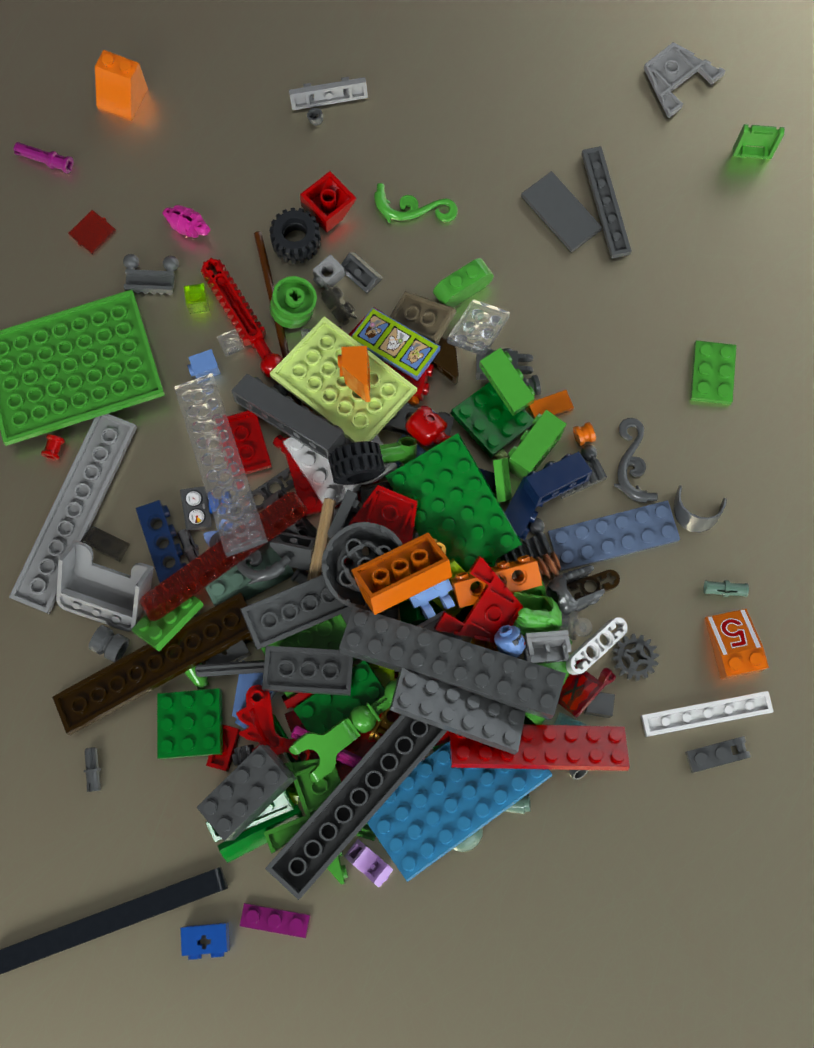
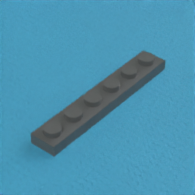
M602 147L584 149L581 154L611 259L630 255L632 252Z

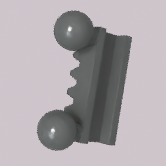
M128 254L124 257L123 264L127 268L125 270V291L133 289V292L140 294V292L144 294L150 292L153 295L156 293L160 295L164 293L168 295L173 294L174 271L179 267V261L175 256L170 255L164 258L163 266L166 271L135 270L139 266V258L134 254Z
M586 445L581 449L582 457L584 460L589 461L587 464L592 470L589 480L561 494V499L607 478L599 460L596 459L597 449L593 445ZM549 461V462H547V463L545 464V466H546L547 464L551 463V462H554V463H556V462H555V461Z
M536 518L534 523L530 522L528 528L536 536L523 540L522 545L500 557L501 561L513 562L518 557L524 555L532 556L534 559L536 557L543 558L544 554L550 555L552 550L545 533H543L545 528L544 522L539 518Z

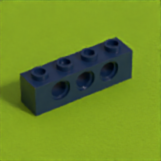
M157 500L137 507L136 512L161 587L165 590L176 584L188 582L187 575L190 574L186 562L182 563L180 557L183 555L180 543L176 544L174 536H177L174 525L169 524L167 517L171 515L167 505L163 506L161 501ZM162 521V526L159 529H153L155 522ZM169 540L167 547L159 548L161 541ZM169 559H175L174 566L167 568L166 562Z

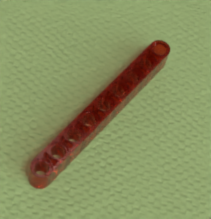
M295 492L285 494L143 595L140 599V604L149 620L156 621L161 619L304 517L307 513V507Z

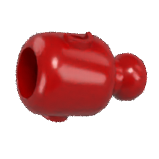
M425 405L419 407L405 424L408 433L419 443L427 447L432 444L438 445L452 437L444 433L447 423L440 415Z

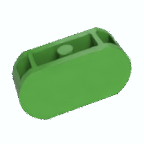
M477 258L441 280L434 288L433 294L440 303L454 308L487 287L493 280L494 274L483 259Z

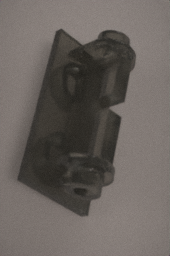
M327 284L326 286L329 290L326 289L321 292V299L330 310L336 305L337 308L332 311V314L340 324L346 325L349 323L350 317L357 319L354 314V307L343 299L342 296L344 294L340 288Z

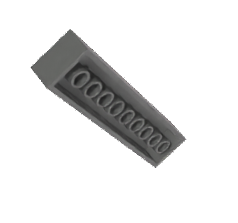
M353 606L339 647L341 654L398 672L401 668H405L551 720L555 715L566 676L564 672L380 614L374 615L371 611Z
M401 714L265 869L298 900L302 898L445 735L447 730Z

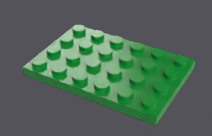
M459 433L385 476L394 492L418 501L414 527L419 536L429 532L432 538L445 545V555L449 561L454 559L468 574L478 556H481L488 564L522 545L521 540Z

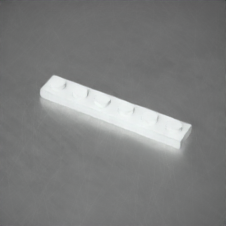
M765 691L641 715L645 737L769 714L774 711L769 692Z

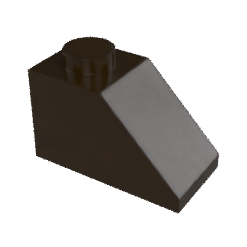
M441 337L437 344L441 350L431 364L434 365L438 372L456 385L459 373L455 344L451 340Z

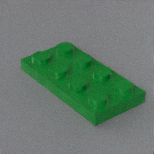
M362 661L353 667L351 696L314 694L293 709L307 731L322 734L345 717L349 718L350 712L355 707L365 705V702H368L370 705L385 695V688L368 662Z

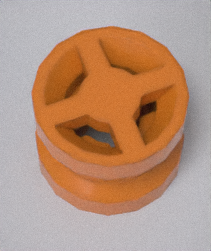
M590 422L585 423L582 427H573L574 437L578 446H583L588 441L591 443L596 441L595 432Z

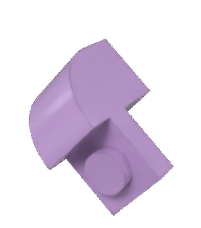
M359 839L356 840L344 855L353 866L365 874L378 887L389 878L393 871L390 865Z

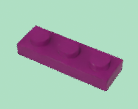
M244 903L240 926L306 938L310 915Z

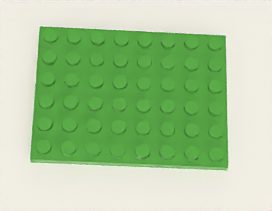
M133 289L0 330V432L3 443L6 446L165 396Z

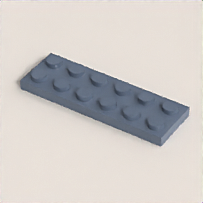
M668 500L547 532L552 550L560 562L561 570L559 572L680 540Z

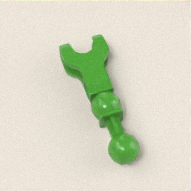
M397 679L391 680L386 685L385 695L370 705L368 702H365V705L355 707L350 712L349 718L345 717L322 734L307 732L290 745L288 750L294 755H298L307 749L318 753L319 762L309 773V779L312 782H317L331 773L336 764L337 754L360 737L359 733L371 731L375 727L376 722L381 721L378 716L390 707Z

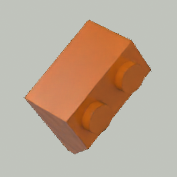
M367 346L341 347L342 355H338L340 377L344 376L345 384L365 402H370V363Z

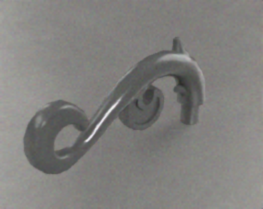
M626 418L619 425V434L625 440L630 441L632 436L627 433V429L635 427L638 431V436L621 458L617 472L619 484H614V486L634 501L642 503L657 501V493H647V490H641L638 485L635 488L628 480V466L634 467L629 472L633 477H640L645 473L646 464L640 457H632L643 439L644 426L638 419Z
M226 530L219 531L211 537L209 542L213 552L225 553L229 551V545L220 546L219 543L223 539L231 540L235 564L245 577L251 579L250 585L278 577L291 562L287 556H284L272 566H266V569L254 570L247 566V562L250 561L252 567L258 566L262 562V554L259 550L253 548L241 554L238 541L231 532Z

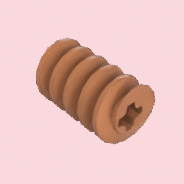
M554 551L550 553V556L544 554L543 560L540 557L535 558L538 562L541 581H543L544 576L550 581L552 573L555 576L559 575L561 566ZM520 570L515 571L516 577H519Z

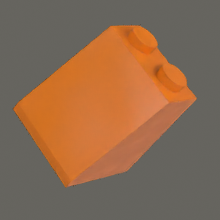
M103 50L95 65L96 106L101 110L132 121L148 91L140 64Z

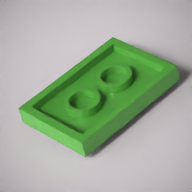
M695 341L690 400L732 404L736 345Z
M176 584L131 630L150 646L160 651L204 604L200 599Z

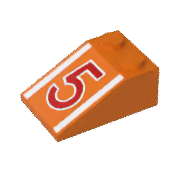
M747 609L705 617L721 680L760 672L769 668L763 645Z

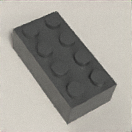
M259 745L197 806V809L223 841H233L297 778L270 746Z

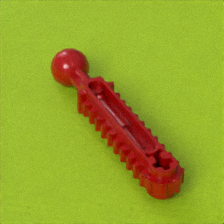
M210 258L203 262L201 269L205 281H208V286L213 294H215L216 299L220 300L221 307L224 306V312L227 313L232 324L236 325L235 329L239 332V337L242 338L244 345H251L258 352L262 359L260 363L261 372L266 377L272 378L270 372L283 358L279 354L272 353L264 340L266 335L265 328L262 327L257 316L253 315L252 308L249 309V303L246 302L244 296H241V290H237V284L230 277L229 271H226L225 265L222 264L220 259Z

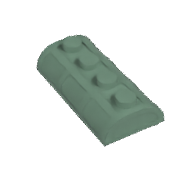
M270 541L255 548L262 554V562L258 566L252 567L250 561H248L247 566L254 570L266 569V566H272L282 558L270 546ZM233 559L200 576L214 606H217L240 592L247 601L291 578L294 572L287 565L285 571L278 577L250 585L251 579L245 577L238 570Z

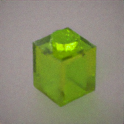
M204 283L184 286L186 306L190 314L210 311Z

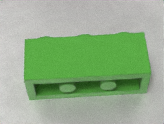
M500 347L480 360L479 367L512 416L534 403L535 392L530 385L526 386L522 380L524 379L522 372L518 368H514L511 363V356L507 351L503 352Z

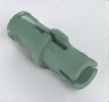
M705 580L704 594L723 595V597H729V595L748 597L749 585L748 583H730L729 580H724L723 582Z

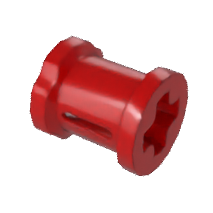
M48 434L46 437L48 440L45 449L41 451V455L48 459L59 460V452L65 440L59 436Z

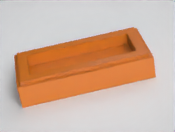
M567 390L535 400L533 404L528 406L533 419L539 413L542 415L545 410L557 416L574 409Z

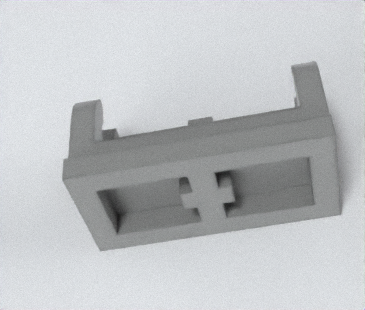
M568 630L526 633L524 636L526 647L523 651L525 660L535 664L568 661V652L572 651Z

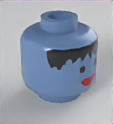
M504 625L494 636L495 644L500 653L517 658L526 647L522 632L516 626Z

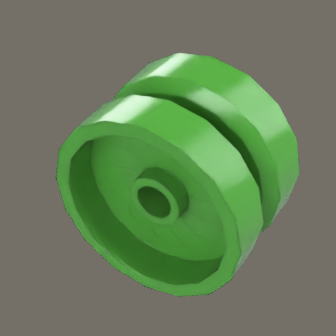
M297 276L285 277L280 280L274 287L269 306L271 316L275 322L282 327L290 329L306 325L312 318L317 301L316 290L310 282Z

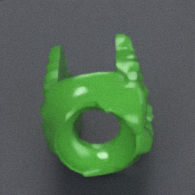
M521 592L512 593L524 607L519 610V616L514 623V626L521 630L523 636L526 633L559 631L562 625V612L552 597L522 594Z

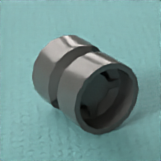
M101 625L92 636L89 649L99 655L104 653L105 658L116 662L125 654L130 639L119 633L114 635L113 630Z

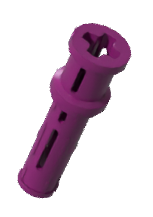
M17 142L14 146V154L42 162L50 169L57 168L63 170L66 174L72 171L74 160L71 156L65 157L59 155L56 151L46 152Z

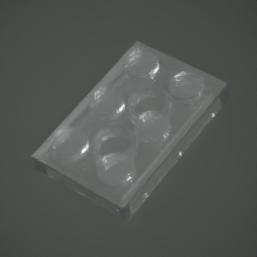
M473 299L449 334L447 343L485 356L509 319L510 312Z

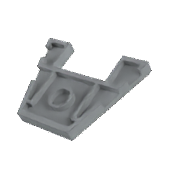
M674 42L649 60L644 66V70L668 118L682 109L683 103L672 91L692 75L699 72L712 85L725 74L723 68L719 67L718 69L710 65V61L695 57V53Z

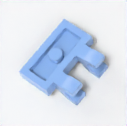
M449 579L409 598L413 608L420 606L425 619L436 615L428 601L438 596L444 610L455 606L451 596L448 594L449 591L453 590Z

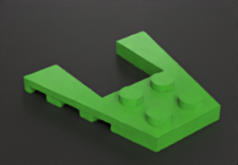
M319 759L284 763L297 778L294 784L306 816L264 832L271 854L278 851L292 839L341 783L336 766L331 773L321 780L312 782L309 779V773L318 764Z

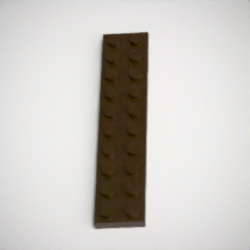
M240 592L188 621L160 651L147 644L53 696L52 698L66 734L71 736L251 636L240 610L248 606L244 595Z

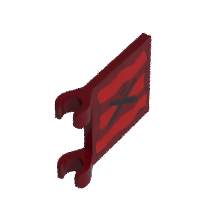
M582 659L576 661L575 668H577V665L583 661ZM607 667L601 671L598 679L587 671L578 675L570 674L562 686L558 704L575 718H578L601 690L616 679V675Z

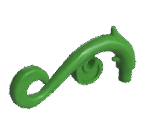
M383 183L377 184V191L374 193L375 204L388 223L391 222V219L406 221L418 218L439 205L449 207V212L446 214L441 213L439 209L435 210L436 217L440 221L451 222L457 216V205L451 199H439L418 208V200L412 195L403 196L399 202V206L403 211H405L406 207H410V210L405 212L394 210L388 205L391 202L386 199L385 185Z

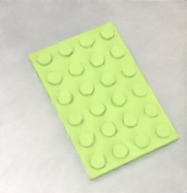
M324 316L270 372V376L315 413L325 418L329 424L339 426L344 431V436L353 443L361 441L371 442L417 392V387L368 350L370 402H365L345 384L344 376L340 377V368H338V355H342L341 347L362 345Z

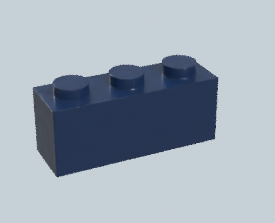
M578 451L572 455H565L556 463L551 462L538 472L532 471L526 476L523 488L537 507L587 482L592 470Z
M525 476L505 511L520 540L526 539L530 531L527 527L530 522H535L539 513L536 511L537 507L523 488Z

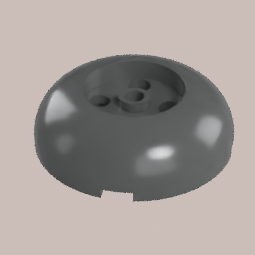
M370 522L354 523L339 530L327 543L321 561L323 580L329 592L339 602L353 608L355 606L364 610H371L365 602L351 570L360 566L361 562L366 563L403 545L401 540L390 529ZM364 546L370 548V554L367 556L362 554ZM346 558H350L352 560L351 567L344 566V560Z

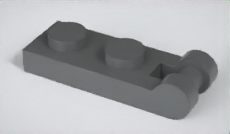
M745 736L685 752L691 773L750 758V752L746 750ZM736 745L739 754L733 755L731 746Z

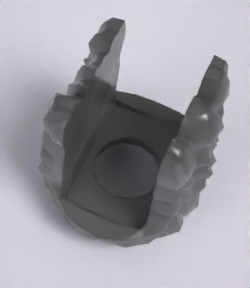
M593 566L581 567L577 570L558 575L547 585L546 596L552 597L558 604L562 616H567L576 611L579 612L589 605L597 603L605 593V590L601 589L574 600L568 591L567 584L588 577L591 571L594 570Z

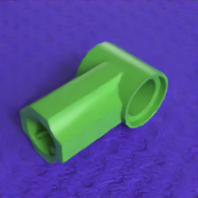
M405 436L396 443L380 445L384 464L396 461L406 464L417 457V440L413 437Z

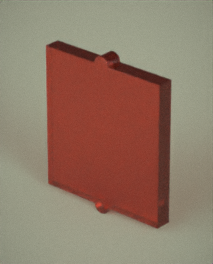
M91 210L68 234L78 242L80 247L83 246L88 252L93 254L116 232V229L106 222V218H102L95 211Z

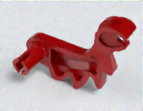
M262 685L250 687L246 693V707L236 712L238 719L242 723L249 725L247 729L240 731L239 735L247 740L259 742V745L270 746L277 756L284 752L291 754L288 749L296 740L280 737L276 733L269 691H263ZM307 749V750L303 751V752H305L306 755H307V756H306V761L308 760V758H309V756H310V751L313 752V750ZM291 754L295 760H298V755Z

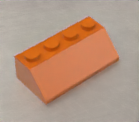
M429 532L351 570L365 602L374 615L452 577L448 557Z

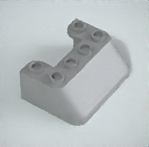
M74 540L59 558L56 602L63 610L124 631H132L131 629L140 620L151 592L154 567L144 563H136L131 569V575L93 563V550L91 547Z

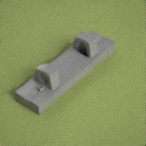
M349 77L341 78L342 81L315 86L307 83L303 84V88L291 89L289 94L292 111L368 98L366 79L363 77L349 80Z

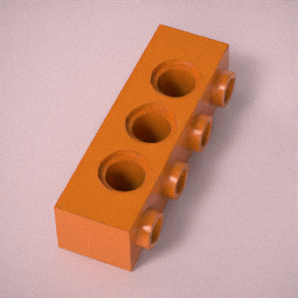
M520 556L513 562L501 561L496 564L497 566L491 567L512 593L542 586L538 562L532 556ZM520 570L519 577L512 579L513 572ZM461 572L456 574L454 578H450L455 603L459 608L475 604L487 585L470 573L468 574V572ZM479 581V587L471 590V584Z

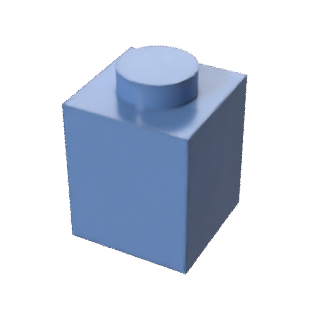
M212 349L189 357L191 364L187 365L191 377L195 376L198 382L221 374Z

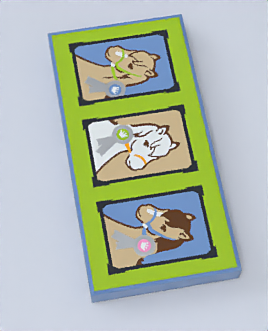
M375 308L370 310L351 336L362 346H367V350L379 359L417 381L441 350L439 345Z

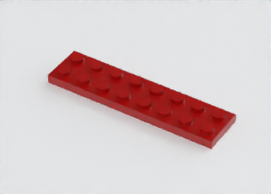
M523 724L519 750L515 755L450 732L451 768L628 771L630 768L625 726Z

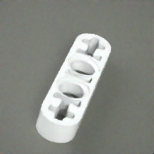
M617 617L606 622L569 656V660L566 661L568 673L571 675L582 674L626 634L628 629L626 621ZM616 624H617V625H618L617 631L611 633L610 631H612L613 629H615V628H616ZM601 634H603L607 639L606 645H603L600 642ZM588 646L591 647L594 654L592 658H590L586 653V649ZM582 659L583 661L577 665V668H575V661Z

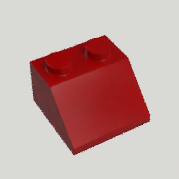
M331 171L300 194L301 206L305 211L311 213V217L314 216L317 223L326 232L343 220L356 201V197Z

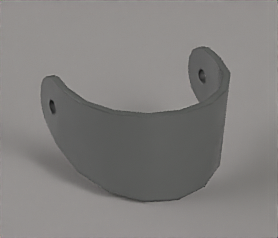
M679 485L674 500V514L678 523L690 532L701 533L712 528L723 513L727 499L723 498L717 515L699 517L690 513L684 507L681 501L682 486Z

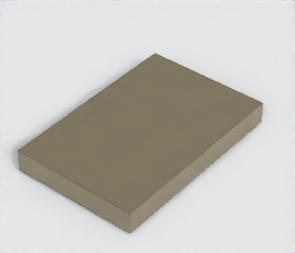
M405 291L390 318L438 344L457 311L453 307Z

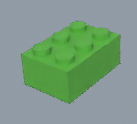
M545 410L542 415L539 413L535 417L530 431L527 429L523 433L518 447L514 445L508 454L509 472L521 480L524 476L526 477L532 471L538 469L562 437L567 425L548 410Z

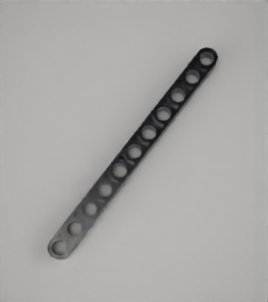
M222 867L0 950V975L228 889Z

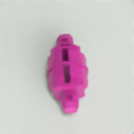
M175 205L174 208L167 207L163 210L162 214L171 225V228L181 235L197 238L199 235L205 236L210 232V228L205 223L201 214L192 208Z

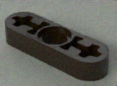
M606 570L569 583L567 588L575 591L578 590L579 587L577 585L580 584L581 592L573 596L574 600L601 590L600 582L604 581L607 575L610 578L614 577L615 580L612 582L613 585L609 582L602 584L605 592L615 589L620 582V576L614 570ZM587 581L595 583L596 590L594 592L585 590L584 584Z

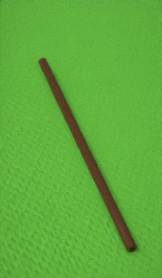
M257 231L254 233L269 301L271 302L274 283L262 232ZM274 320L282 358L284 359L290 353L284 327ZM291 393L295 403L302 407L301 401Z

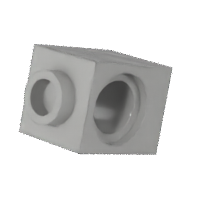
M330 254L313 269V280L320 288L323 286L328 291L345 276L344 267ZM325 272L332 273L330 276L323 275Z

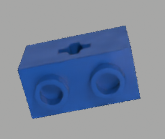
M229 922L180 928L182 956H188V960L201 959L202 954H211V958L223 957L224 952L230 951ZM205 935L206 939H211V943L206 947L200 941Z

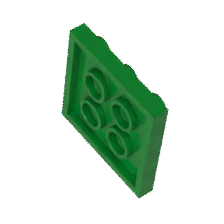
M490 382L454 407L450 412L454 419L490 458L521 436L527 429L529 430L534 420L525 409L512 416Z
M222 689L157 694V759L223 755Z

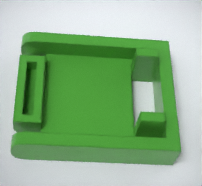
M744 124L733 146V156L772 159L784 136V127L776 129L774 126L751 125L750 128Z

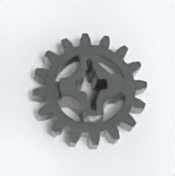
M632 634L630 639L627 636L622 638L624 643L620 641L616 643L619 649L614 648L612 650L616 656L612 657L611 661H617L614 669H621L620 676L627 674V680L634 676L635 681H639L640 675L646 679L648 677L647 672L650 674L655 672L652 666L659 664L657 661H654L655 658L659 657V654L653 652L657 648L656 646L649 645L651 639L645 642L643 640L644 635H640L636 639L635 634ZM634 644L632 649H624L625 646ZM643 647L646 649L648 656L645 654ZM634 653H636L637 658H639V660H637L636 662L633 661L634 658L631 656ZM622 659L625 660L627 667L623 664ZM639 665L646 666L644 670L636 671Z

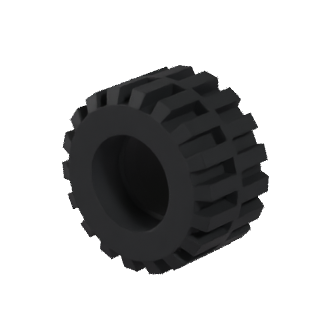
M291 208V211L285 209L282 211V215L278 213L276 220L273 219L271 222L272 226L269 231L273 250L277 252L279 258L283 257L285 262L288 263L291 260L292 264H296V261H300L301 264L304 263V259L308 261L312 259V254L316 255L317 249H320L321 236L319 224L314 216L311 217L309 211L304 213L302 208H299L298 211L295 208ZM294 230L306 233L303 239L296 242L285 239V236Z
M361 441L346 444L328 455L333 481L340 485L364 483L377 478L385 471L380 445L375 442Z

